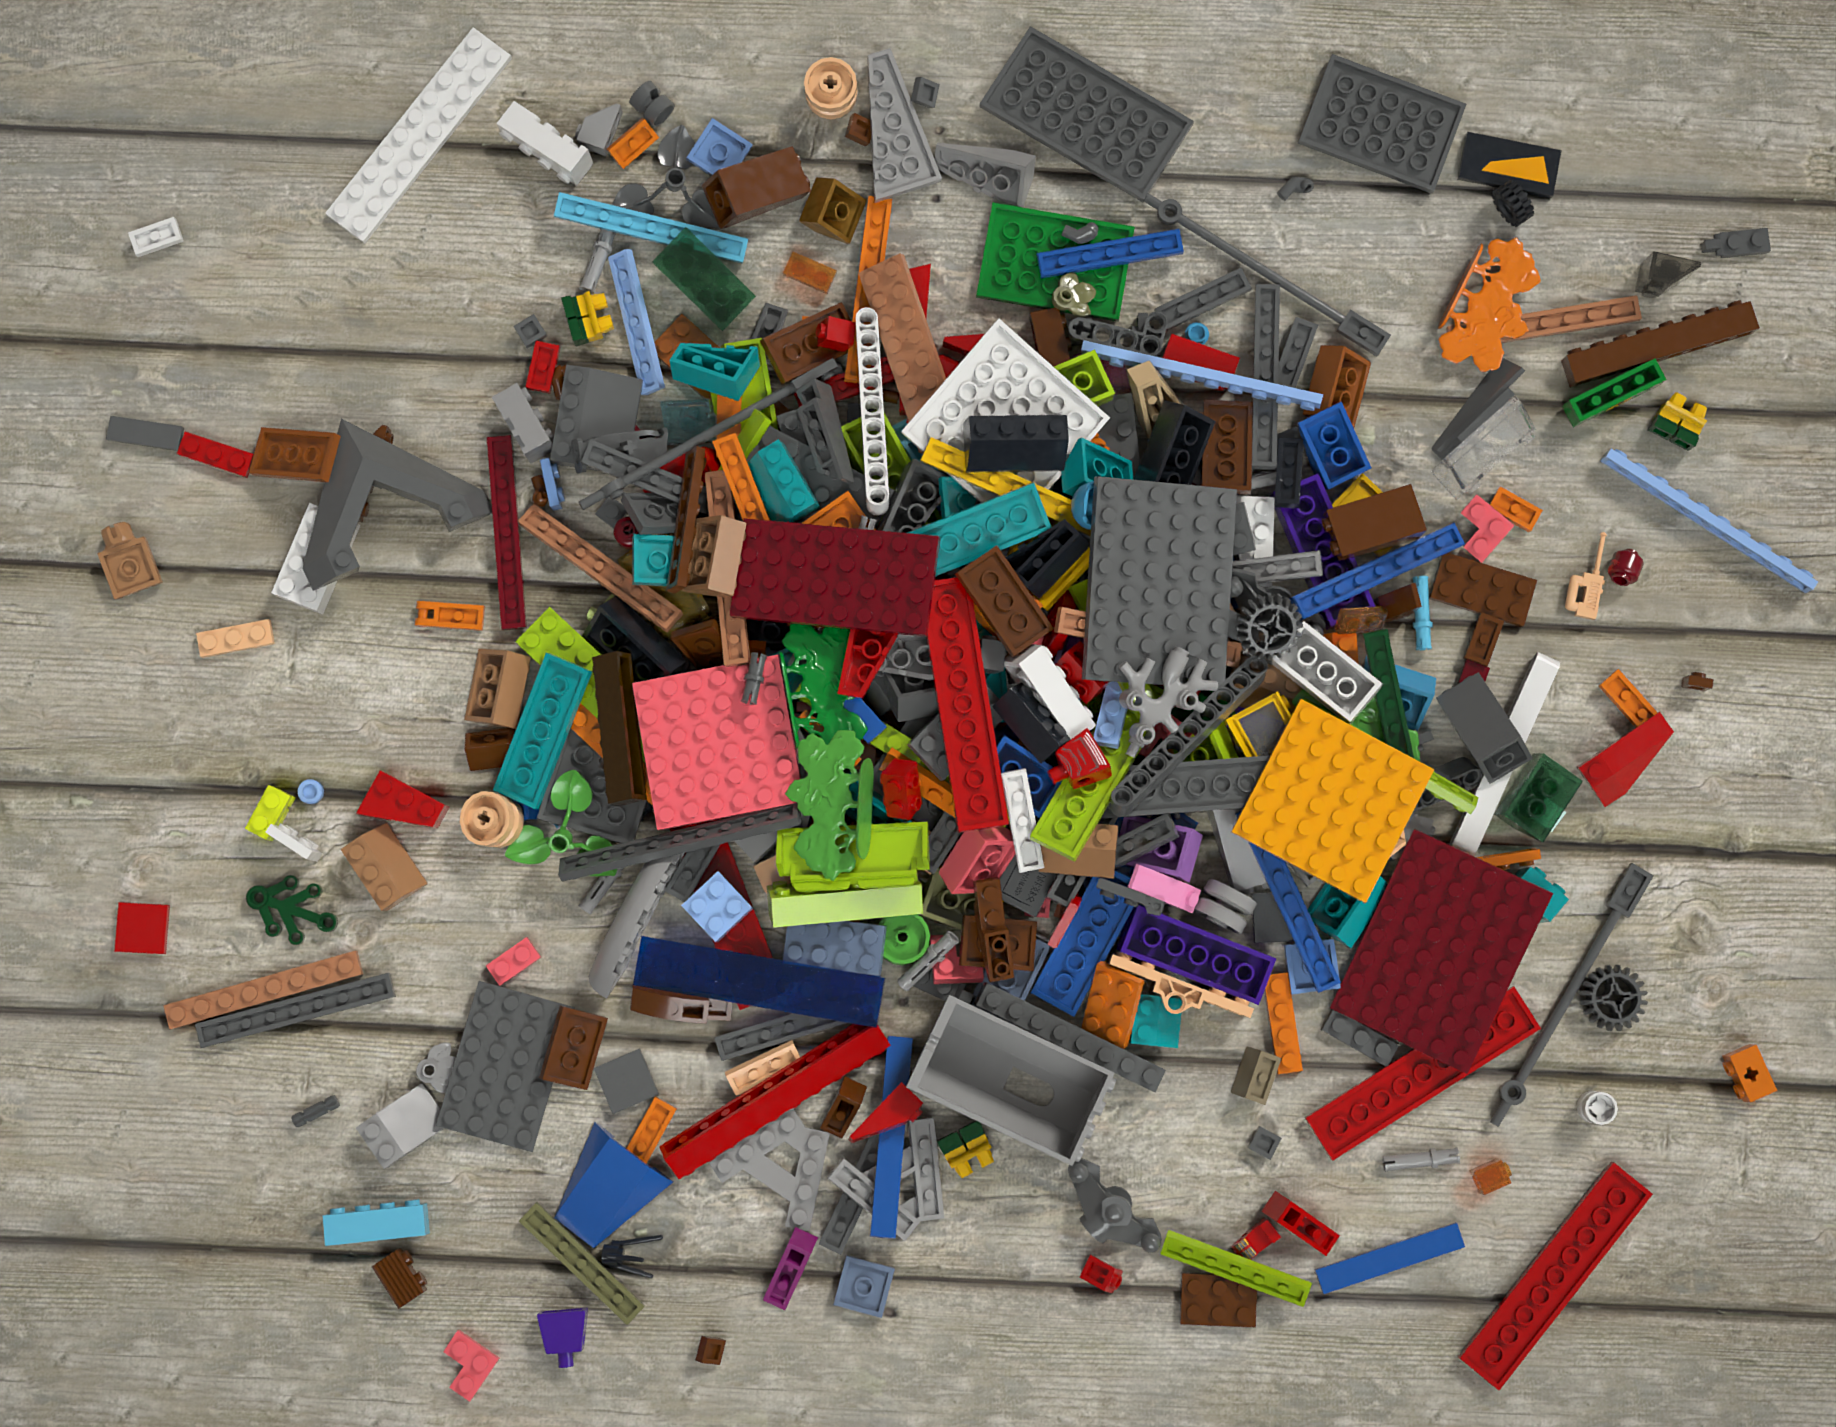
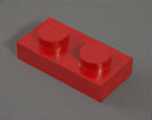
M541 341L535 342L526 389L551 393L552 378L558 362L560 345Z

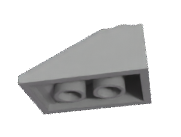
M421 1083L356 1127L383 1169L391 1167L444 1128L436 1126L441 1108L424 1083Z

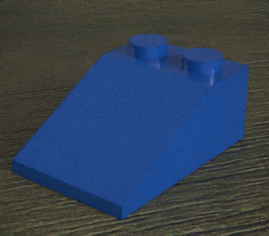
M1342 402L1297 423L1310 467L1314 475L1319 474L1325 490L1331 489L1372 468Z

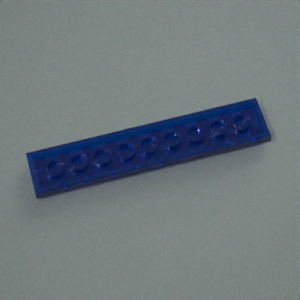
M641 936L633 985L877 1028L886 978Z

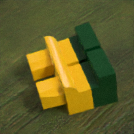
M587 291L579 296L561 297L572 340L576 347L602 339L603 333L614 329L610 315L597 317L596 311L608 308L604 293L591 295L590 291Z
M1675 392L1668 401L1661 405L1648 431L1665 440L1670 438L1669 442L1690 451L1696 446L1699 434L1707 422L1704 419L1707 407L1694 403L1691 410L1688 411L1682 408L1687 398Z
M976 1120L958 1129L968 1150L965 1149L957 1131L937 1140V1144L950 1167L954 1168L961 1178L973 1173L967 1160L975 1156L982 1168L994 1162L990 1151L992 1147L980 1122Z

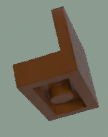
M504 728L465 733L464 749L470 771L501 768L515 734V729Z

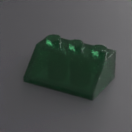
M1533 753V759L1527 762L1494 815L1512 828L1543 843L1583 781L1544 753Z

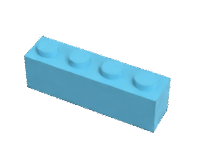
M420 1199L407 1200L404 1206H395V1202L381 1203L380 1208L370 1209V1205L355 1206V1211L345 1212V1207L332 1208L329 1214L323 1215L325 1246L424 1236L430 1233L427 1203L420 1204Z

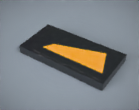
M1467 132L1457 180L1497 188L1508 180H1513V182L1518 183V187L1521 186L1524 193L1552 198L1562 150Z

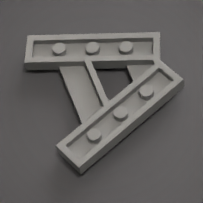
M793 1108L780 1115L777 1120L761 1127L755 1134L739 1141L736 1146L727 1149L709 1162L722 1183L741 1170L748 1172L790 1201L785 1227L794 1229L797 1227L810 1232L830 1133L805 1127ZM783 1142L798 1150L800 1157L796 1176L765 1156V1154Z
M934 1118L916 1119L913 1123L910 1120L908 1121L910 1146L903 1149L901 1179L913 1172L915 1196L898 1205L896 1236L902 1241H906L920 1221L944 1218ZM842 1158L828 1175L827 1179L872 1215L876 1165L861 1173L847 1160Z

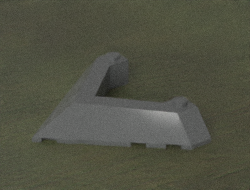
M341 418L337 432L341 438L329 482L324 483L302 569L313 591L359 572L360 566L350 547V543L372 486L396 493V495L414 502L423 503L430 508L438 510L448 532L491 515L492 508L483 490Z

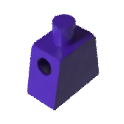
M588 1307L540 1311L537 1314L546 1354H558L559 1368L573 1367V1352H581L584 1349Z

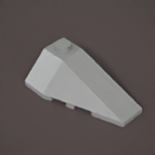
M945 143L936 144L935 162L939 170L957 181L962 180L974 187V191L978 193L983 192L993 198L992 201L994 203L1024 207L1034 177L1035 155L1008 149Z
M899 634L879 671L933 680L927 637Z

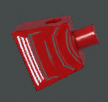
M1088 728L1084 729L1055 752L1058 766L1047 771L1053 784L1067 778L1073 789L1112 776L1111 766Z

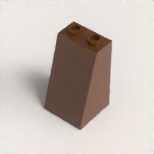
M793 146L719 169L702 184L720 230L800 200L811 192L810 181L804 175L800 157L795 153Z
M1411 484L1328 509L1323 514L1324 518L1321 519L1324 531L1329 532L1332 540L1329 542L1331 552L1334 556L1337 555L1338 561L1415 541L1427 531Z

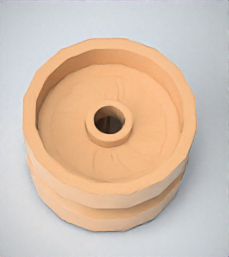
M833 57L823 58L813 63L806 72L804 79L805 96L812 112L822 118L836 119L843 117L852 110L858 94L856 75L849 64Z
M482 791L473 794L464 803L460 813V825L463 834L469 841L477 845L495 848L506 847L519 837L523 829L524 815L521 806L516 800L495 792Z

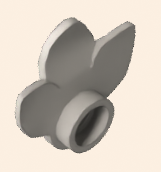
M440 1043L432 1047L427 1058L420 1061L416 1068L418 1079L424 1083H430L436 1091L446 1093L456 1057L450 1056V1043ZM426 1066L433 1068L434 1072L432 1075L425 1074Z

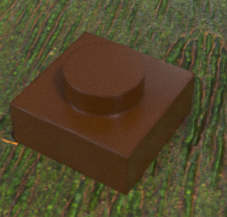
M853 113L850 116L845 137L866 147L871 140L870 120Z
M1691 672V675L1682 678L1681 687L1707 691L1713 688L1714 679L1706 678L1704 673Z
M701 1336L695 1361L704 1364L720 1365L726 1340L718 1337Z

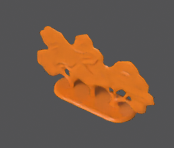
M1516 237L1508 242L1500 239L1492 240L1488 245L1490 260L1482 265H1478L1477 261L1482 253L1483 244L1481 243L1476 249L1438 325V329L1443 328L1449 317L1453 318L1455 323L1452 331L1441 335L1438 339L1443 350V358L1457 364L1472 356L1474 364L1481 372L1494 371L1500 367L1504 355L1500 338L1506 336L1516 339L1529 331L1525 321L1521 320V307L1512 301V296L1519 292L1530 291L1540 283L1541 279L1538 270L1534 267L1535 261L1532 258V254L1523 250V243ZM1495 257L1500 259L1498 262H1493ZM1490 266H1500V271L1497 273H1488L1486 269L1490 270ZM1472 272L1481 274L1484 285L1478 293H1472L1464 288ZM1485 276H1490L1491 282H1488ZM1461 294L1468 297V311L1466 313H1455L1453 310ZM1460 322L1465 323L1467 327L1462 328Z

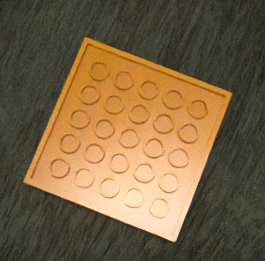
M1300 699L1237 818L1231 833L1353 898L1366 903L1434 769Z

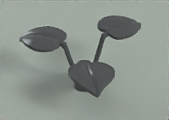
M680 125L671 130L662 139L658 147L657 154L660 163L666 167L673 166L667 172L665 182L649 197L647 190L642 185L636 183L627 184L619 190L612 205L653 215L654 207L650 202L665 188L671 192L681 190L688 201L682 208V217L685 223L707 229L719 228L704 190H696L692 198H690L686 190L687 188L684 186L685 173L681 169H688L693 166L692 163L686 160V157L696 143L687 132L685 126Z

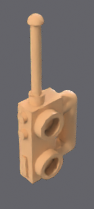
M1605 532L1600 533L1595 568L1592 574L1584 572L1582 576L1572 575L1570 577L1565 608L1569 611H1574V616L1590 620H1595L1597 617L1600 594L1603 593L1602 584L1604 585L1605 580H1603L1604 576H1600L1599 571L1605 537L1607 536ZM1579 586L1584 589L1582 602H1576Z

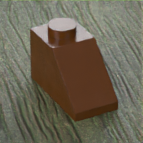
M845 1076L835 1093L820 1129L842 1139L862 1104L867 1086Z

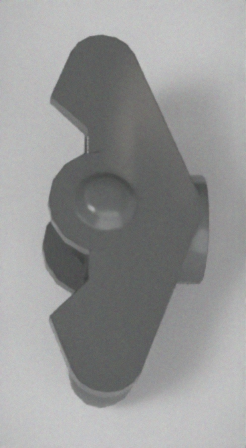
M1232 569L1230 597L1235 598L1243 616L1244 613L1241 611V607L1248 609L1250 607L1248 600L1251 599L1256 603L1257 595H1261L1264 600L1266 593H1271L1273 598L1276 594H1280L1282 600L1286 597L1289 599L1292 597L1287 589L1280 586L1263 588L1258 585L1255 573ZM1267 610L1261 612L1257 617H1262ZM1280 610L1278 614L1280 616L1279 623L1286 627V615L1284 611ZM1320 613L1300 621L1302 623L1305 621L1322 636L1324 635L1323 631L1326 627V621ZM1270 623V625L1267 624L1263 627L1266 630H1269L1275 626L1272 623ZM1252 626V638L1259 643V630Z
M1081 1158L1079 1163L1075 1161L1073 1166H1068L1069 1176L1074 1184L1084 1212L1079 1218L1080 1222L1097 1241L1104 1244L1109 1239L1142 1247L1148 1253H1154L1160 1248L1162 1237L1154 1218L1136 1217L1132 1213V1199L1128 1191L1118 1186L1106 1188L1100 1182L1099 1165Z

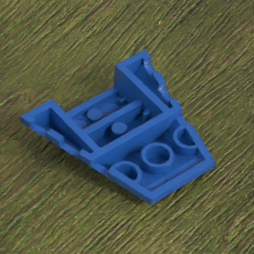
M594 1122L554 1217L593 1248L674 1182L657 1168H651L614 1139L615 1136L596 1122Z

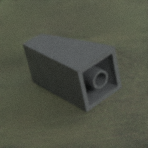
M1479 672L1473 676H1468L1460 684L1445 690L1440 696L1436 697L1442 710L1489 784L1533 759L1521 735Z

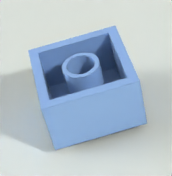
M718 871L681 905L715 942H719L753 909Z

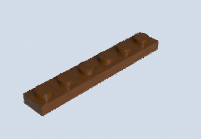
M699 446L687 452L685 457L666 591L671 593H677L686 588L690 580L688 569L689 563L693 558V550L691 548L692 541L697 532L695 520L700 510L698 499L703 488V481H701L702 472L706 466V458H704L706 449Z

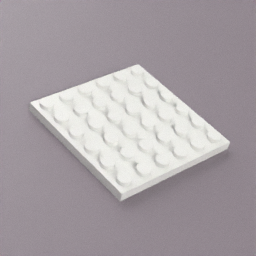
M997 319L903 428L901 433L922 452H924L930 437L964 452L963 423L968 416L1067 415L1069 434L1067 460L1076 441L1081 437L1091 441L1110 417L1003 321ZM1061 471L1010 472L1048 490L1061 476ZM950 475L980 503L998 496Z

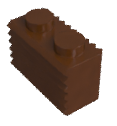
M401 1248L371 1266L398 1309L427 1291L425 1286L427 1284L426 1278L420 1271L416 1273V1270L411 1265L414 1263L412 1256L407 1250L403 1251Z

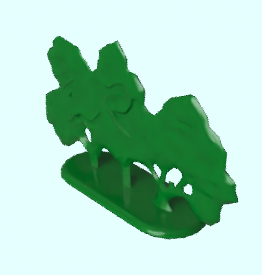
M791 624L790 631L782 640L784 646L795 657L792 665L786 666L784 655L782 652H779L796 749L799 746L797 731L800 727L805 728L809 734L814 733L820 736L826 745L830 743L838 730H852L856 733L855 738L859 740L863 739L868 731L867 726L857 714L844 708L845 700H852L855 697L837 694L850 629L825 627L822 634H818L811 625ZM800 660H807L806 664L799 665ZM793 672L802 675L803 680L800 691L790 692L787 673ZM806 697L811 702V712L806 718H797L794 715L792 700ZM814 713H817L816 719L811 718ZM817 722L824 727V731L813 730L814 725H809V723Z

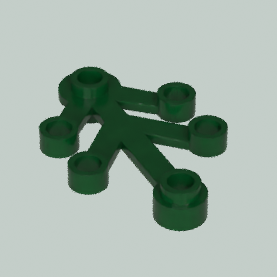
M288 875L283 881L268 888L261 885L251 887L246 894V902L252 909L259 910L266 926L265 932L268 936L277 937L282 932L281 925L274 922L269 907L279 911L289 934V942L293 945L302 944L305 940V935L302 931L298 930L292 915L316 923L319 930L323 932H332L338 926V918L333 913L324 912L318 914L296 906L309 898H319L322 895V887L319 884L312 883L305 890L283 900L273 898V896L286 889H297L299 879L296 876ZM290 878L295 880L293 887L287 885V881ZM316 886L318 888V893L313 896L311 895L310 890L312 887ZM258 893H261L263 900L258 903L255 897ZM327 918H331L333 921L330 927L325 926ZM272 925L277 926V932L275 934H272L270 932V927ZM295 933L300 934L301 938L298 942L293 940Z

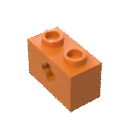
M1748 1044L1722 1055L1725 1061L1723 1062L1724 1070L1728 1076L1732 1077L1735 1083L1733 1086L1734 1092L1743 1102L1751 1103L1777 1091L1757 1044ZM1747 1070H1750L1751 1073L1748 1075V1078H1745L1744 1075L1747 1073Z

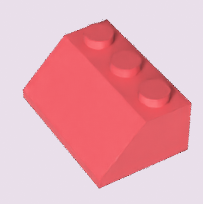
M1000 826L966 831L962 834L938 872L951 894L975 893L973 881L1001 877L1015 855L1011 831Z

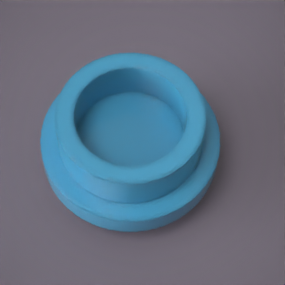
M1192 323L1185 331V338L1204 345L1209 338L1208 328L1202 323Z

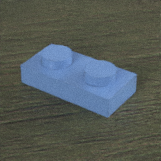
M550 458L541 459L540 463L549 505L553 511L563 509L561 502L565 501L562 487L558 488L556 478H560L557 463L553 464Z

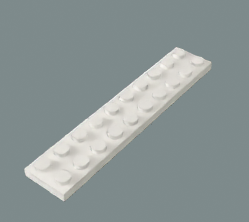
M473 27L325 214L365 244L511 61V55Z

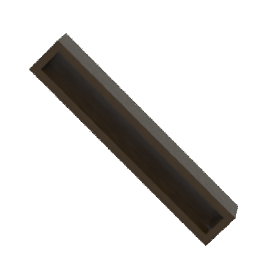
M615 651L592 657V671L595 679V697L597 700L598 723L601 736L600 745L602 748L603 771L606 783L605 793L608 804L626 805L647 800L638 715L632 685L634 678L631 654Z

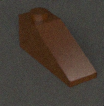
M1416 583L1377 597L1374 600L1376 609L1373 610L1375 618L1379 619L1381 624L1409 617L1422 607Z

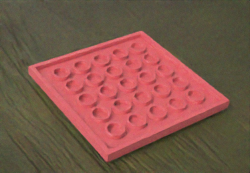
M779 655L768 656L765 661L762 675L764 682L760 684L757 705H750L751 694H749L747 704L741 702L746 682L744 675L748 673L749 664L732 667L722 665L632 683L657 830L797 803L792 802L785 794L794 780L801 779Z

